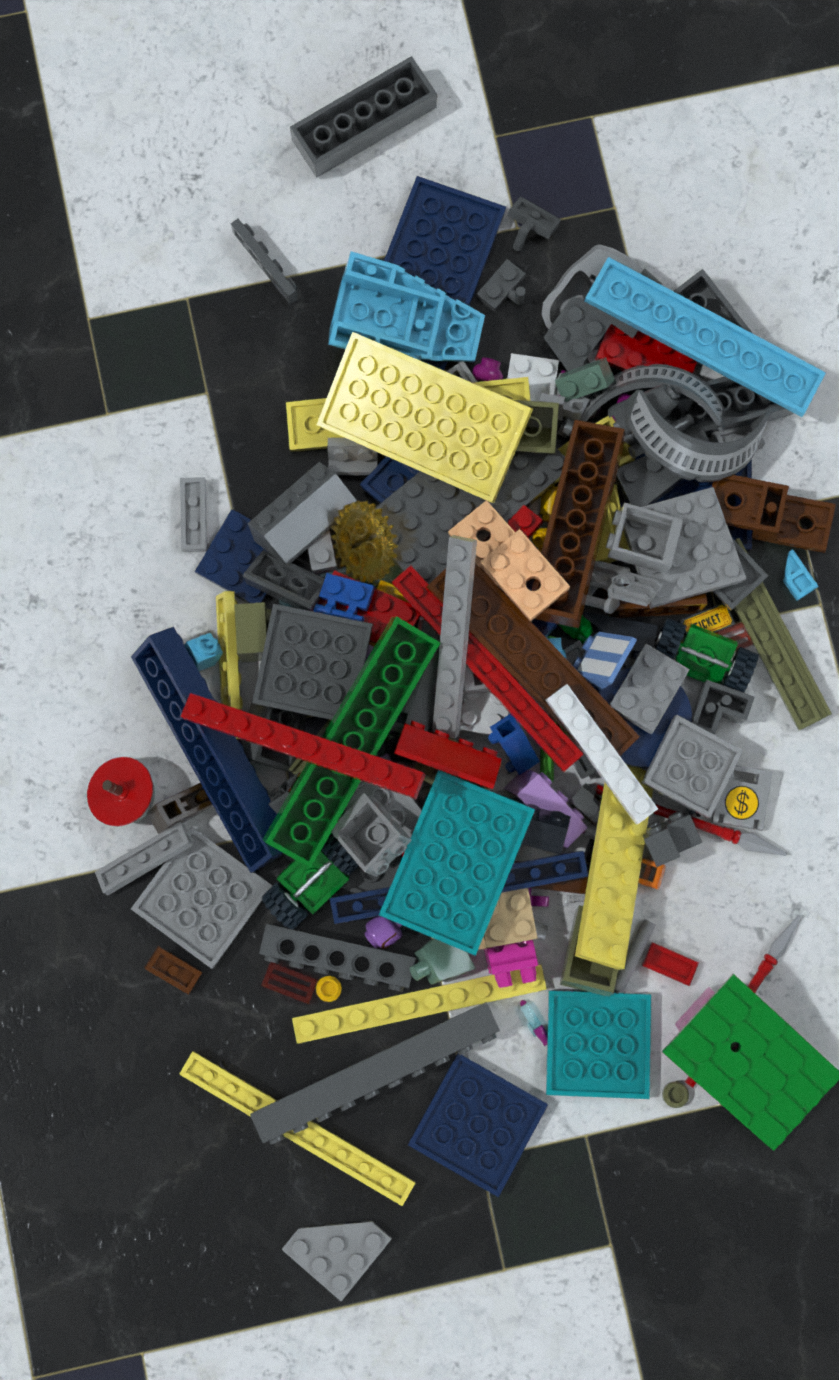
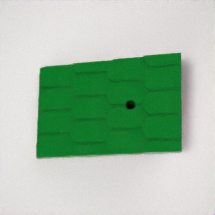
M732 974L716 992L708 987L675 1023L679 1033L662 1050V1053L773 1151L783 1143L791 1131L801 1123L803 1118L839 1080V1070L735 974ZM737 1042L736 1046L731 1048V1044Z

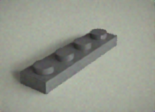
M239 218L230 223L233 234L290 305L297 300L296 290L298 289L296 284L290 277L286 279L282 274L283 269L276 259L273 261L267 255L269 253L268 249L262 241L257 242L253 237L255 234L247 223L243 225Z

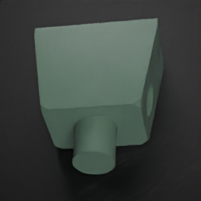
M432 938L415 952L418 963L410 967V973L416 981L426 976L429 983L433 985L464 975L476 968L467 952Z

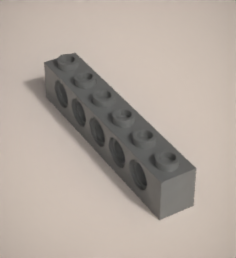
M266 924L259 954L265 955V961L279 964L280 959L290 961L289 966L304 969V965L314 966V972L329 975V970L339 972V978L352 981L354 976L362 977L365 984L378 986L379 982L388 983V989L403 992L404 987H410L412 978L410 967L415 964L416 958L270 924ZM285 940H291L295 945L293 953L289 955L284 954L281 950V945ZM311 945L317 946L320 951L319 957L313 961L309 960L306 956V950ZM335 951H340L344 954L345 960L340 966H335L331 963L330 957ZM362 956L366 957L370 963L369 968L364 972L358 971L355 967V961ZM385 962L391 963L395 969L394 974L388 978L383 977L380 973V966Z

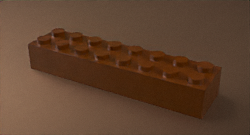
M579 420L574 421L541 551L546 560L568 583L570 589L534 619L575 628L580 626L625 443V431L622 428ZM534 579L532 591H537L541 587V583Z

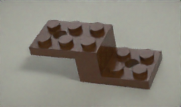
M731 475L712 483L727 526L753 530L752 539L821 553L826 552L836 504L787 495L788 485ZM732 495L738 496L741 499V504L736 507L730 506L727 502L728 497ZM803 518H808L812 521L813 527L802 529L799 521Z

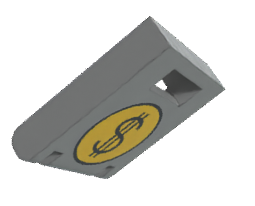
M736 766L735 771L757 774L755 784L733 780V771L713 812L712 823H718L719 815L723 814L722 824L753 829L754 820H757L756 830L763 831L772 771Z

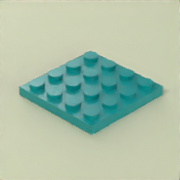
M548 990L546 1095L650 1099L651 994L613 993L608 997L592 992Z

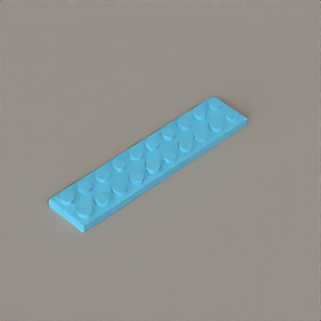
M610 257L604 263L584 301L800 417L805 414L826 372Z

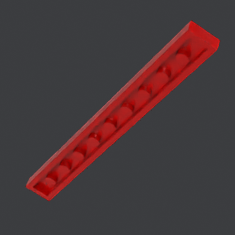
M410 565L392 581V584L440 636L443 605L426 588L429 584ZM469 632L466 666L556 765L565 772L583 756V753L503 665Z
M190 693L180 716L196 724L413 799H417L426 775L424 772Z

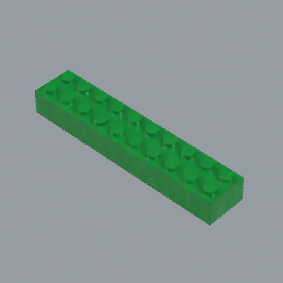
M391 617L322 738L376 756L440 642L399 617ZM307 762L262 840L311 868L361 780Z

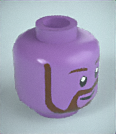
M375 916L366 923L367 931L364 934L374 948L387 949L402 937L400 927L403 925L382 916Z

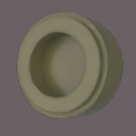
M672 1081L664 1086L662 1098L668 1106L680 1108L687 1103L689 1092L684 1084Z

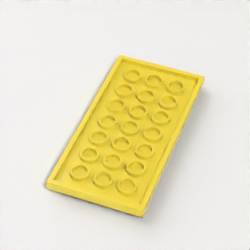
M352 332L318 419L317 426L494 503L533 408Z

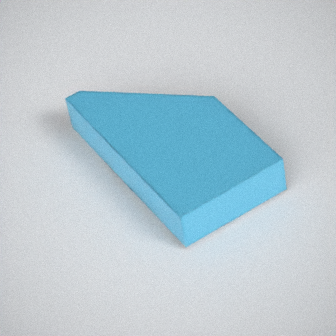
M793 549L789 551L783 582L796 601H798L819 586Z

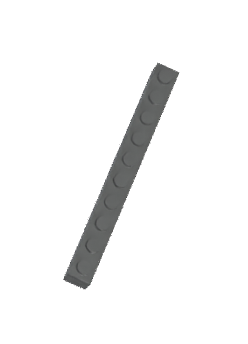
M487 1002L482 1003L252 1112L250 1116L262 1143L269 1141L270 1145L285 1139L283 1134L290 1130H293L295 1134L308 1128L307 1122L315 1118L318 1122H321L331 1117V1111L340 1107L344 1111L356 1105L354 1100L364 1096L365 1100L378 1095V1089L385 1085H388L390 1089L403 1083L402 1077L410 1073L412 1077H416L426 1072L425 1066L433 1062L436 1066H439L449 1061L448 1055L458 1051L459 1055H462L474 1049L472 1044L481 1040L485 1044L497 1038L495 1033L500 1031Z

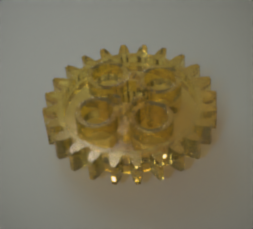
M356 501L344 505V509L338 510L339 516L334 517L337 525L331 526L336 532V535L331 536L333 540H336L333 548L338 549L335 557H341L340 566H347L346 573H353V579L360 578L361 582H372L384 578L385 574L390 573L389 568L395 566L391 559L397 558V554L393 552V549L398 548V545L393 543L392 540L397 535L390 532L394 526L387 525L386 522L389 517H382V509L375 510L374 503L368 505V501ZM377 534V536L372 540L366 541L360 544L359 547L352 549L353 545L367 540L370 536Z

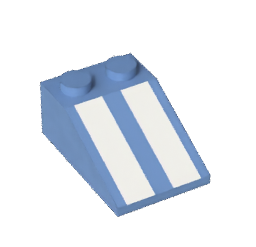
M598 632L593 637L589 635L582 647L585 652L581 658L577 657L572 665L598 692L613 683L637 639L605 632Z

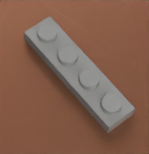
M178 822L95 871L102 892L107 896L193 846L185 825Z

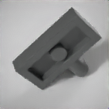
M520 196L508 213L509 217L522 224L514 241L513 249L516 251L522 250L528 232L531 229L549 239L559 227L561 219Z
M507 259L479 290L476 298L494 312L507 297L517 305H521L525 298V288L518 287L516 291L514 289L525 278L526 273Z

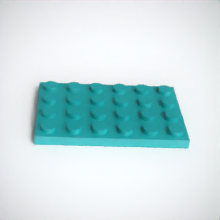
M438 770L412 833V841L407 845L379 915L476 956L535 809Z

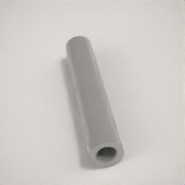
M644 919L627 954L625 969L619 970L614 990L620 993L624 992L656 924Z

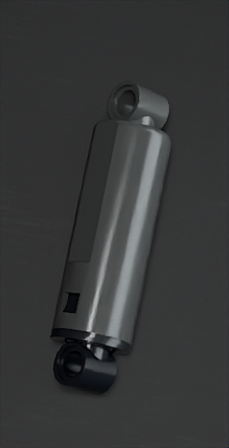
M420 616L417 629L440 642V636ZM440 645L388 733L394 736V738L387 742L385 755L389 754L392 762L403 765H410L415 762L394 753L404 724L410 725L412 720L425 725L424 731L430 733L432 731Z

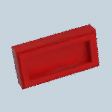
M651 942L642 963L643 967L687 986H690L699 962Z

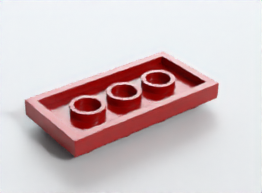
M613 324L604 333L595 357L596 361L606 357L609 366L620 371L641 365L662 364L678 367L693 374L697 361L639 330L631 338Z
M335 570L332 574L347 579L355 580ZM376 588L368 612L360 609L357 612V615L364 617V622L373 624L370 642L374 644L379 640L391 617L397 616L416 628L421 616L410 603ZM320 598L318 604L325 606L327 600ZM338 603L336 609L345 612L349 608V606Z

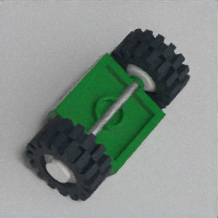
M669 618L666 619L654 649L671 659H674L678 651L675 661L690 669L686 676L701 682L709 680L720 684L727 671L723 686L745 692L756 668L759 654L739 647L733 657L738 646L737 641L692 623L682 642L686 625Z
M331 833L311 868L294 860L277 876L279 882H276L262 896V901L266 904V908L271 911L270 913L277 917L276 919L279 922L281 921L285 927L287 926L293 930L308 916L306 908L314 914L349 880L348 875L354 872L359 865Z

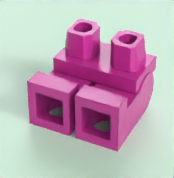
M533 940L484 949L488 972L491 975H495L499 988L512 986L510 971L519 969L522 983L536 981L535 966H538Z

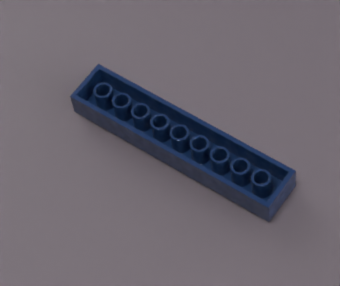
M174 626L149 635L131 656L135 666L250 873L273 863L284 853L262 840L277 815L269 805L271 800L267 789L260 782L254 766L250 764L244 753L243 746L237 741L236 737L180 717L190 693L215 702L217 700L213 698L207 687L206 680L199 673L193 657L189 655L183 644L182 637L177 633Z

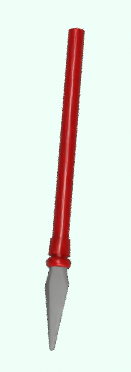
M597 784L595 791L598 795L602 796L604 786ZM655 804L658 810L653 814L669 819V815L678 811ZM691 816L696 829L719 836L721 839L731 841L732 844H738L746 851L781 856L787 855L786 852L754 833H741L740 830L734 831V829L721 827Z
M800 915L771 944L768 954L764 955L765 960L761 961L757 972L748 984V987L754 993H756L765 977L772 971L773 965H777V960L785 953ZM689 1076L685 1080V1083L690 1085L692 1088L696 1084V1082Z

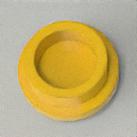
M333 976L321 978L316 986L318 997L326 1002L336 1000L342 991L341 983Z

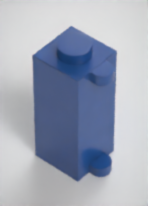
M511 714L490 726L492 733L488 736V739L492 744H500L509 760L505 765L509 773L516 770L521 775L540 762L523 730Z

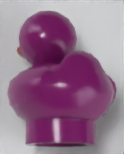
M482 357L481 363L474 366L472 374L476 380H502L503 375L499 369L501 362Z

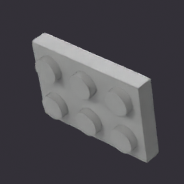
M645 644L612 699L610 706L621 717L652 734L690 669Z

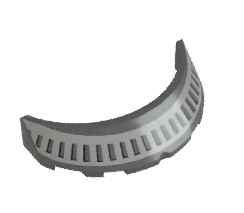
M662 364L636 366L614 375L615 380L609 387L591 394L588 398L590 401L579 420L586 422L591 418H595L600 413L601 406L617 395L629 391L650 390L661 384H666L667 386L672 385L677 392L697 402L714 420L719 432L725 431L724 407L716 393L694 374L678 367Z
M636 390L624 403L625 425L630 435L633 433L643 446L646 456L653 462L657 460L668 468L669 473L686 480L695 479L699 482L719 481L743 469L755 455L770 413L765 412L752 422L751 433L743 438L730 442L715 443L693 438L670 425L654 409L643 390Z

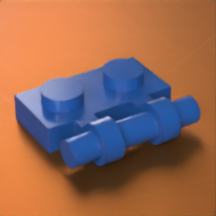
M327 573L319 595L321 599L327 600V604L325 606L316 604L314 612L364 622V617L357 615L358 609L368 612L375 587ZM337 603L349 606L348 610L345 612L336 609Z

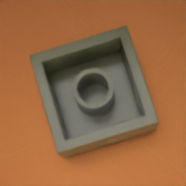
M265 602L234 604L237 655L242 662L261 661L271 617V609H267Z

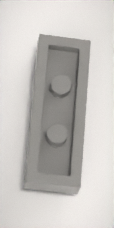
M205 477L180 478L182 552L207 551Z

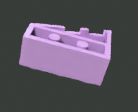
M528 769L521 775L517 774L503 789L513 794L520 803L534 804L545 810L560 811L565 815L571 816L563 846L567 849L588 828L582 822L585 819L584 816L577 809H570L566 804L569 800L559 790L555 792L550 787L552 782L544 773L538 774Z

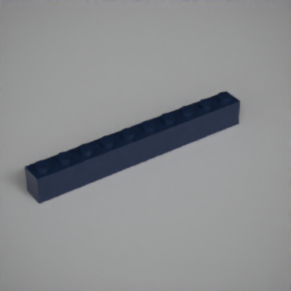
M584 851L513 863L501 893L588 877ZM391 886L331 897L330 903L334 924L380 916L379 913Z

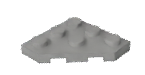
M372 1220L315 1227L307 1226L299 1227L283 1246L282 1250L336 1298L342 1301L390 1242L392 1237Z

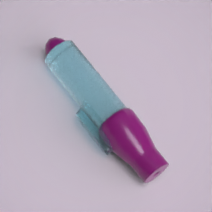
M521 1000L520 1008L529 1022L527 1024L529 1030L534 1037L537 1036L543 1045L546 1046V1029L539 1021L529 1002Z

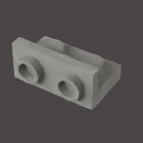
M328 438V468L336 473V475H369L377 467L378 452L347 438Z

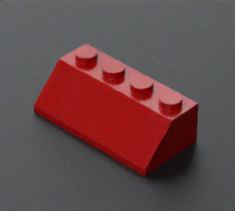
M412 720L410 725L404 724L394 751L395 754L482 786L494 788L502 760L496 757L497 751L486 747L479 751L472 748L474 743L459 738L457 743L448 739L450 734L436 729L434 734L424 731L425 725Z

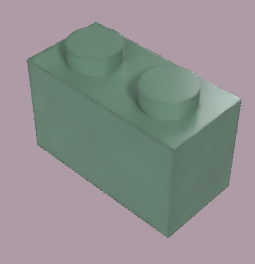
M605 357L564 372L554 381L560 396L565 397V402H568L572 399L605 389L615 379Z

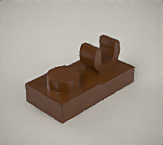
M157 946L144 967L147 971L188 995L202 974L200 970L160 946Z

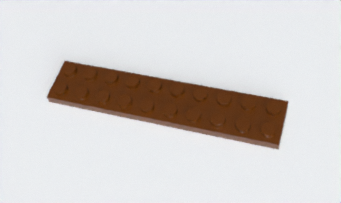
M475 563L469 632L503 665L580 749L545 701L549 696L568 684L616 752L621 756L640 736ZM446 568L426 587L442 605Z

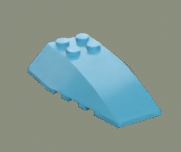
M351 251L340 283L330 325L328 345L346 350L351 334L355 332L418 360L474 362L485 315L458 299L450 298L444 291L438 288L436 290L429 286L418 276L414 277L408 274L404 268Z

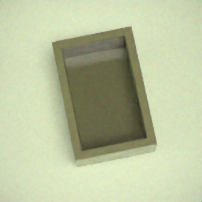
M579 905L575 910L559 985L610 997L614 993L618 970L575 956L583 906Z

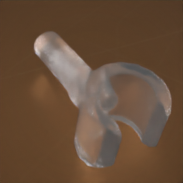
M559 892L557 895L567 896V902L557 905L567 907L570 903L584 902L585 895L575 896L569 895L566 892Z

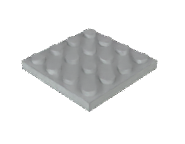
M713 487L642 507L683 520L672 566L666 574L636 566L638 575L664 582L662 589L649 603L650 609L742 583L746 580ZM626 519L623 532L630 551L660 559L667 531Z
M191 827L188 835L193 846L163 864L131 910L213 969L263 900L262 896L273 885L255 872L250 873L244 864Z

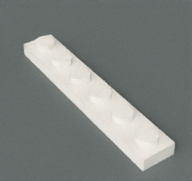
M568 684L545 699L635 824L641 823L658 810L657 806Z

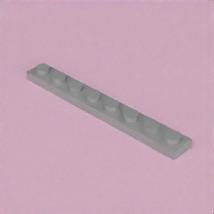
M456 535L450 536L448 542L432 729L433 733L436 729L450 734L449 737L452 738L458 737L460 733L477 540Z

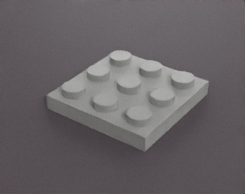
M675 715L641 783L706 818H711L743 750L688 720Z
M361 781L340 818L363 793H366L376 798L411 838L422 811V807L418 802L408 796ZM375 812L352 836V839L368 858L372 860L395 834Z

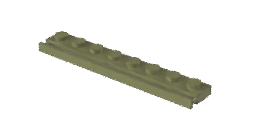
M740 538L736 539L737 544L747 553ZM762 582L734 609L799 731L832 713Z

